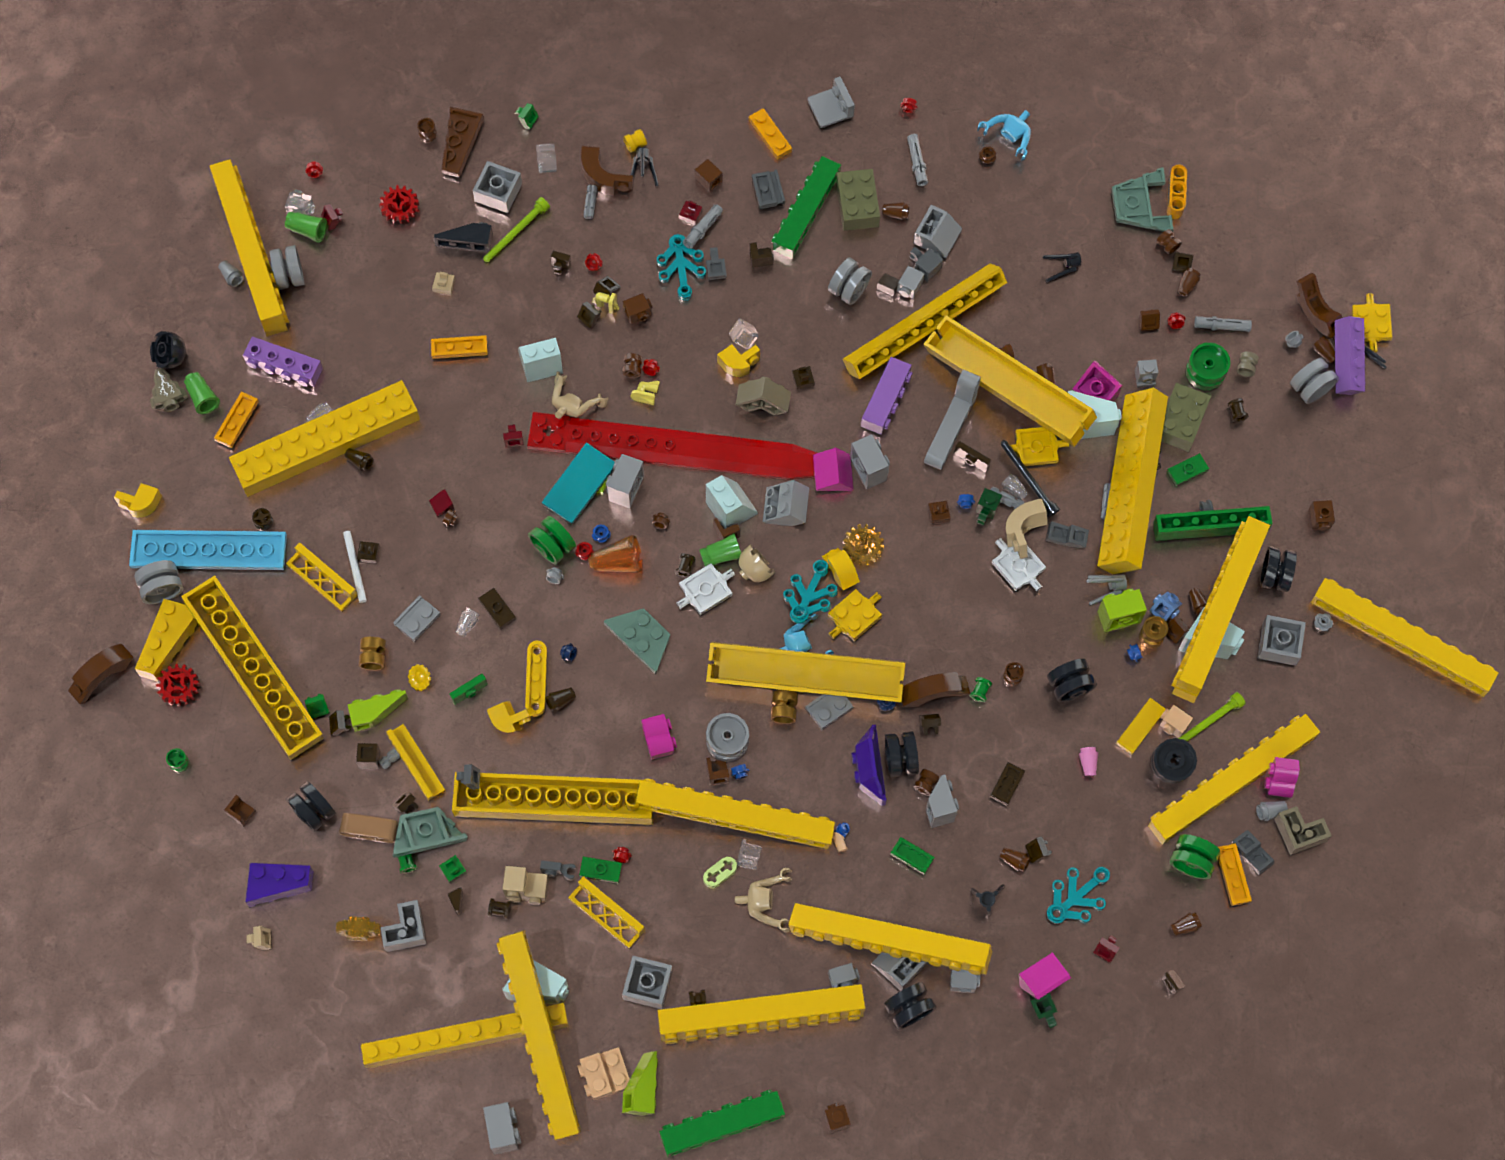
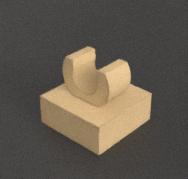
M436 272L432 288L433 292L451 295L455 276L444 272Z
M257 926L253 927V934L246 935L247 944L252 943L255 948L261 950L271 949V929Z

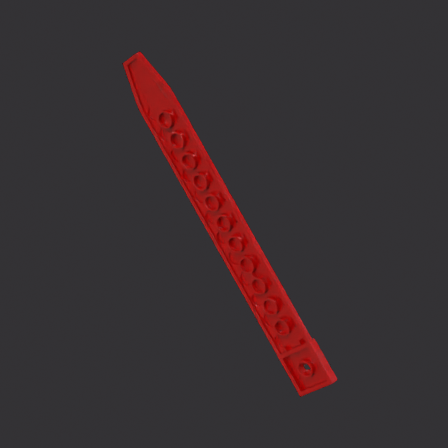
M533 412L527 443L528 449L575 455L579 453L585 443H588L610 459H620L621 454L641 460L643 463L784 480L815 477L813 455L817 454V452L790 443L580 419L565 415L558 419L555 414ZM547 429H551V431H554V433H550V436H546V433L544 431Z

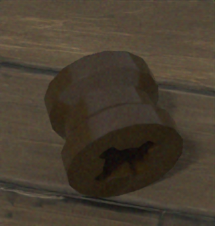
M258 508L253 512L252 520L258 530L267 531L273 526V518L269 510Z
M705 989L696 993L689 991L690 1006L707 1004Z

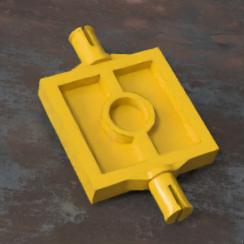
M1368 293L1366 294L1367 304L1352 305V317L1364 318V341L1370 343V349L1376 353L1378 352L1377 342L1392 340L1390 304L1374 303V294Z
M1044 427L1016 429V444L1010 445L1014 452H1017L1019 459L1025 466L1058 463V448L1069 447V443L1064 440H1057L1056 436Z
M855 589L828 612V617L836 625L828 633L829 636L834 639L842 632L853 641L857 640L882 618V614L874 606L882 598L881 595H878V592H876L868 599Z

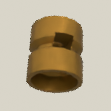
M1152 616L1146 619L1139 633L1140 642L1147 648L1159 647L1168 633L1167 622L1159 616Z
M361 638L360 668L365 670H381L384 668L385 656L382 654L385 652L386 641L383 638Z
M776 690L773 692L772 704L774 707H772L771 712L772 721L782 724L796 722L797 710L794 708L797 706L798 700L796 692L790 690Z

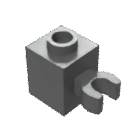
M916 247L910 251L911 255L909 257L915 261L914 269L924 273V280L926 282L942 268L943 259L938 252H934L929 248L922 254Z

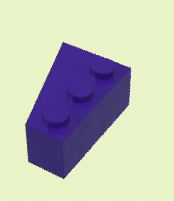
M250 863L245 902L251 908L261 903H269L276 899L312 891L314 871L308 865Z

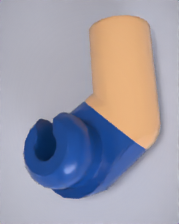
M846 822L838 824L832 838L838 853L848 849L844 839L850 830V826Z

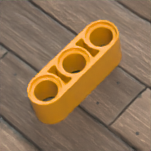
M1180 164L1172 167L1168 178L1167 215H1171L1172 219H1179L1186 205L1187 169Z

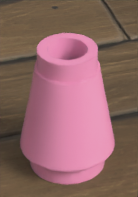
M1096 747L1080 748L1081 753H1079L1085 776H1095L1098 761Z

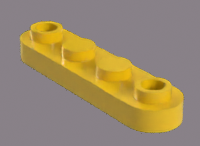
M538 640L531 642L527 648L525 708H532L534 705L539 706L537 710H534L536 715L533 717H538L544 713L546 702L547 648L542 641ZM536 650L541 651L538 655L534 654Z

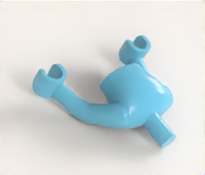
M1024 110L1019 118L1010 114H1001L987 122L982 121L979 123L977 131L980 128H985L983 135H986L988 129L993 125L1003 122L1004 126L1001 129V134L1007 140L1016 142L1023 137L1015 156L1021 153L1023 154L1021 160H1025L1027 155L1026 148L1031 136V129L1025 123V120L1030 115L1028 111Z
M813 614L804 623H797L789 628L783 635L785 646L780 649L804 652L812 649L805 631L800 630L810 620L817 619L818 615ZM828 650L825 654H834V652Z

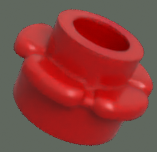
M904 98L903 102L900 103L901 108L906 113H913L918 108L917 101L912 98Z
M316 161L309 162L305 169L306 174L312 178H318L323 173V167Z
M593 253L587 255L585 265L589 270L597 271L602 267L603 261L598 254Z
M1178 312L1172 313L1167 319L1168 324L1172 329H1180L1185 324V316Z
M644 360L642 370L645 374L654 376L660 371V366H658L659 364L656 360Z
M588 542L579 543L575 550L576 556L580 557L581 560H588L594 554L593 546Z
M618 847L613 850V860L616 862L628 863L629 858L632 857L629 849L625 847Z

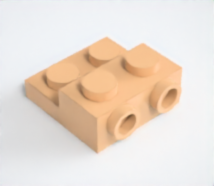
M619 1047L601 1054L596 1053L579 1059L581 1064L577 1067L580 1076H585L587 1084L584 1085L587 1097L592 1096L593 1101L625 1090L630 1079Z

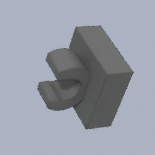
M472 764L464 765V772H457L456 780H461V783L470 789H479L480 769Z

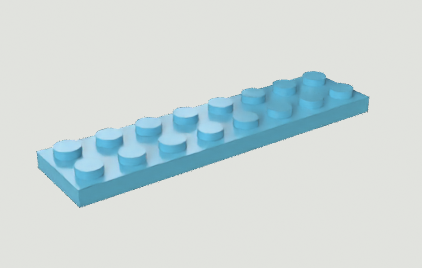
M133 530L129 566L130 568H141L156 561L170 560L175 563L177 569L284 570L287 534L286 532Z

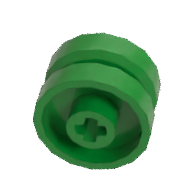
M1215 343L1198 345L1193 349L1186 365L1188 381L1194 387L1201 390L1218 388L1224 382L1230 367L1228 352L1222 346Z
M547 516L540 522L541 528L535 527L528 533V537L534 547L549 562L556 565L564 558L563 552L570 553L576 547V543L569 532L557 520Z
M1188 834L1180 835L1176 843L1178 850L1172 853L1169 861L1171 866L1191 877L1205 880L1210 879L1214 871L1212 863L1218 861L1221 853L1220 849L1203 838Z

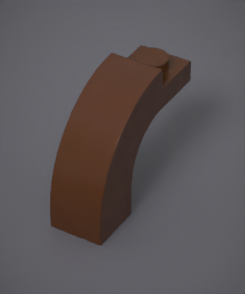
M582 146V171L590 185H595L597 191L613 196L615 189L633 191V175L612 174L605 171L600 166V147Z
M1310 273L1296 281L1299 289L1297 299L1313 326L1323 335L1332 338L1335 336V320L1341 319L1342 314L1334 311L1327 305L1321 295L1316 275Z
M117 644L102 650L89 659L72 677L74 682L68 692L79 704L85 703L101 681L114 673L125 671L134 657L123 644Z
M948 672L912 681L903 686V707H919L930 700L945 696L966 697L970 694L966 676L958 675L957 672Z

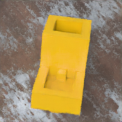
M731 344L717 354V363L727 374L735 377H743L750 374V365H755L760 359V349L757 345L740 354Z
M140 483L135 496L117 491L114 496L118 506L129 510L132 517L136 518L146 517L153 513L162 497L158 488Z
M836 548L822 556V559L827 562L828 567L831 569L835 582L842 590L860 582L856 569L845 550L841 551L839 548Z
M510 701L502 702L487 709L492 724L498 730L507 733L522 730L520 725L530 722V717L536 715L533 708H528L515 714Z

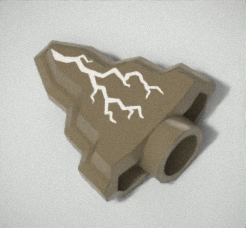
M163 368L155 370V387L152 389L153 397L150 399L152 409H164L167 412L178 409L179 403L188 398L185 389L179 387L176 381L171 380L170 375Z

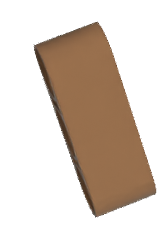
M343 813L339 834L358 839L395 843L399 822L391 819Z

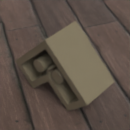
M761 377L757 380H750L739 384L735 405L748 412L762 408L775 416L788 412L791 392L785 389L784 386L771 381L770 378Z
M1297 806L1279 812L1274 818L1290 855L1323 844L1332 836L1324 818L1305 824Z

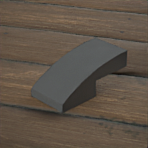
M1051 521L1048 525L1045 541L1069 547L1086 548L1089 530L1075 525L1068 527Z
M1246 830L1232 841L1233 844L1236 843L1239 853L1258 875L1274 865V859L1261 847V843L1249 830Z

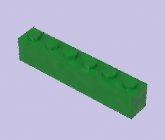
M821 156L819 162L816 161L814 163L811 176L808 175L806 177L803 190L800 189L797 193V201L789 207V215L786 219L783 218L780 224V231L774 234L771 241L773 243V251L791 259L795 256L836 182L837 172H841V164Z
M1270 506L1156 515L1153 522L1155 541L1235 535L1241 522H1246L1248 516L1269 524L1270 529L1273 524Z
M772 1089L760 1093V1097L753 1099L752 1096L741 1099L739 1104L733 1105V1103L723 1105L721 1106L722 1110L716 1112L713 1109L701 1113V1117L695 1119L694 1116L687 1117L682 1120L681 1124L674 1125V1123L664 1125L662 1127L663 1130H660L659 1133L667 1158L785 1118V1112L778 1091L772 1092Z

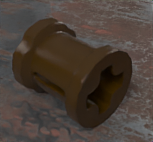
M1242 398L1228 402V408L1231 409L1233 415L1232 421L1235 423L1242 422L1249 417L1248 413L1245 412Z
M681 553L679 554L680 562L678 568L675 569V574L688 578L692 575L691 568L696 559L690 554Z
M491 898L488 916L497 915L508 919L511 901L506 903L495 901L494 898Z

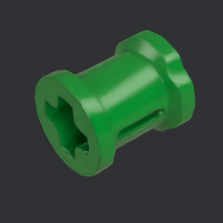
M977 677L975 679V688L969 696L975 701L986 702V694L988 689L992 687V682L985 678Z
M412 854L396 857L401 867L399 869L400 873L405 874L417 869V865L413 862Z

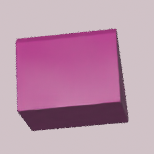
M1094 361L1073 387V390L1113 402L1119 397L1122 384Z
M833 448L813 455L816 491L854 490L850 454L838 448Z
M1052 952L1019 974V985L1038 1000L1071 977Z

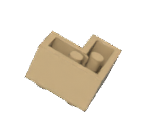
M506 866L503 883L505 898L509 899L512 903H520L521 900L529 901L533 905H540L541 902L546 903L548 875L527 873L524 867Z

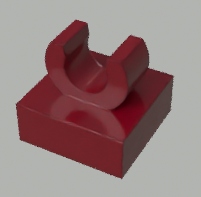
M686 200L679 213V219L696 225L703 207L695 202Z
M331 204L324 205L321 218H326L327 229L333 230L336 228L337 222L342 221L340 216L344 213L341 208L333 209Z
M515 424L508 425V433H503L505 448L524 445L522 431H516Z
M1111 935L1108 940L1102 937L1093 953L1111 963L1119 950V947L1114 945L1117 939Z

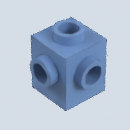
M1166 592L1163 595L1159 594L1153 600L1154 605L1149 610L1153 615L1168 621L1170 618L1173 619L1181 612L1179 608L1182 603L1175 594Z

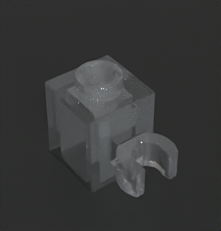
M294 189V192L290 191L285 209L287 214L289 212H299L310 216V214L314 213L315 204L310 195H305L302 191Z

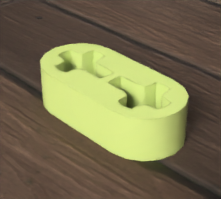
M724 857L710 867L703 875L704 884L708 888H716L734 875L737 870L735 859ZM724 863H732V870L726 869L721 872L724 869ZM719 873L715 883L713 881L708 882V875L715 876Z

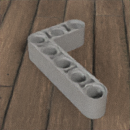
M963 369L957 382L955 396L926 454L924 463L942 470L974 404L981 376Z

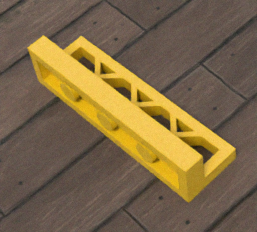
M299 542L294 547L296 553L286 562V565L343 612L358 596L356 590ZM301 557L305 561V567L297 568L293 563ZM308 571L319 572V579L308 578ZM322 583H332L333 591H324ZM336 594H345L348 598L340 605L336 601Z
M402 724L394 730L386 731L389 740L427 800L430 801L445 791L443 785L405 725Z
M583 876L578 881L579 886L568 899L630 949L645 932V927ZM583 890L588 894L589 902H579L575 897ZM600 904L603 906L604 914L595 915L592 913L591 905ZM607 917H616L619 920V927H609L607 925ZM631 929L636 935L628 942L622 937V930Z

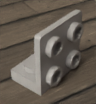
M841 76L834 78L832 89L808 97L807 101L821 128L854 116L855 105Z

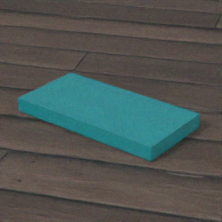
M585 443L541 503L573 525L612 473L615 462L588 443Z

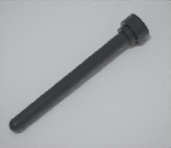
M1002 440L1000 443L1001 447L1038 498L1043 500L1047 517L1050 518L1061 510L1058 504L1048 499L1006 440Z

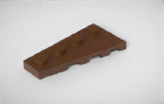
M450 107V119L447 125L448 133L445 140L446 148L443 154L441 170L443 174L460 178L483 123L484 115Z

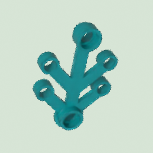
M676 234L669 239L670 247L664 254H660L656 258L657 265L664 267L667 265V260L676 253V259L666 270L659 273V281L667 283L670 280V276L678 268L680 287L677 290L678 298L682 301H687L692 297V288L687 284L685 268L693 272L699 279L706 276V269L703 266H696L683 256V252L692 256L693 260L698 263L703 261L704 253L701 250H694L684 246L683 240L685 237ZM697 254L701 255L700 258H696L695 256ZM698 271H703L704 273H703V274H698L697 272H698ZM662 275H667L668 277H667V278H662L661 276H662Z
M817 560L814 562V576L807 590L802 583L800 575L794 574L791 576V585L796 587L802 598L799 605L792 589H787L783 592L784 600L789 602L792 608L790 618L793 622L804 623L808 620L810 614L818 611L828 612L831 609L828 599H822L818 604L808 607L812 601L825 596L835 597L838 594L835 584H829L826 588L816 591L821 578L826 576L829 571L826 561Z
M1075 867L1069 868L1066 873L1069 879L1068 899L1062 904L1061 892L1064 889V883L1061 880H1055L1052 884V890L1054 891L1053 904L1047 909L1049 921L1059 924L1065 919H1075L1081 923H1088L1091 919V913L1087 910H1082L1081 912L1069 911L1068 909L1073 905L1094 907L1097 911L1103 910L1106 906V901L1103 898L1090 899L1082 897L1098 884H1105L1109 880L1110 872L1105 867H1098L1093 874V878L1078 891H1076L1079 871ZM1074 871L1076 876L1071 877L1069 872ZM1103 874L1104 879L1100 880L1097 875ZM1059 883L1062 888L1056 889L1054 885ZM1101 901L1103 907H1098L1096 902ZM1058 911L1060 913V916L1055 917L1053 915V912ZM1082 914H1087V915H1088V919H1087V920L1082 919L1081 915H1082Z

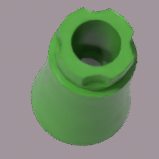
M289 212L286 216L285 228L319 243L326 234L327 219L299 212Z
M195 372L185 377L184 383L194 403L196 412L198 414H208L214 411L219 406L220 399L211 390L201 374Z
M734 533L699 550L705 566L711 563L716 565L739 559L741 554Z

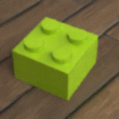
M1127 589L1122 594L1115 595L1112 593L1104 596L1097 612L1104 632H1109L1141 623L1147 609L1140 589Z

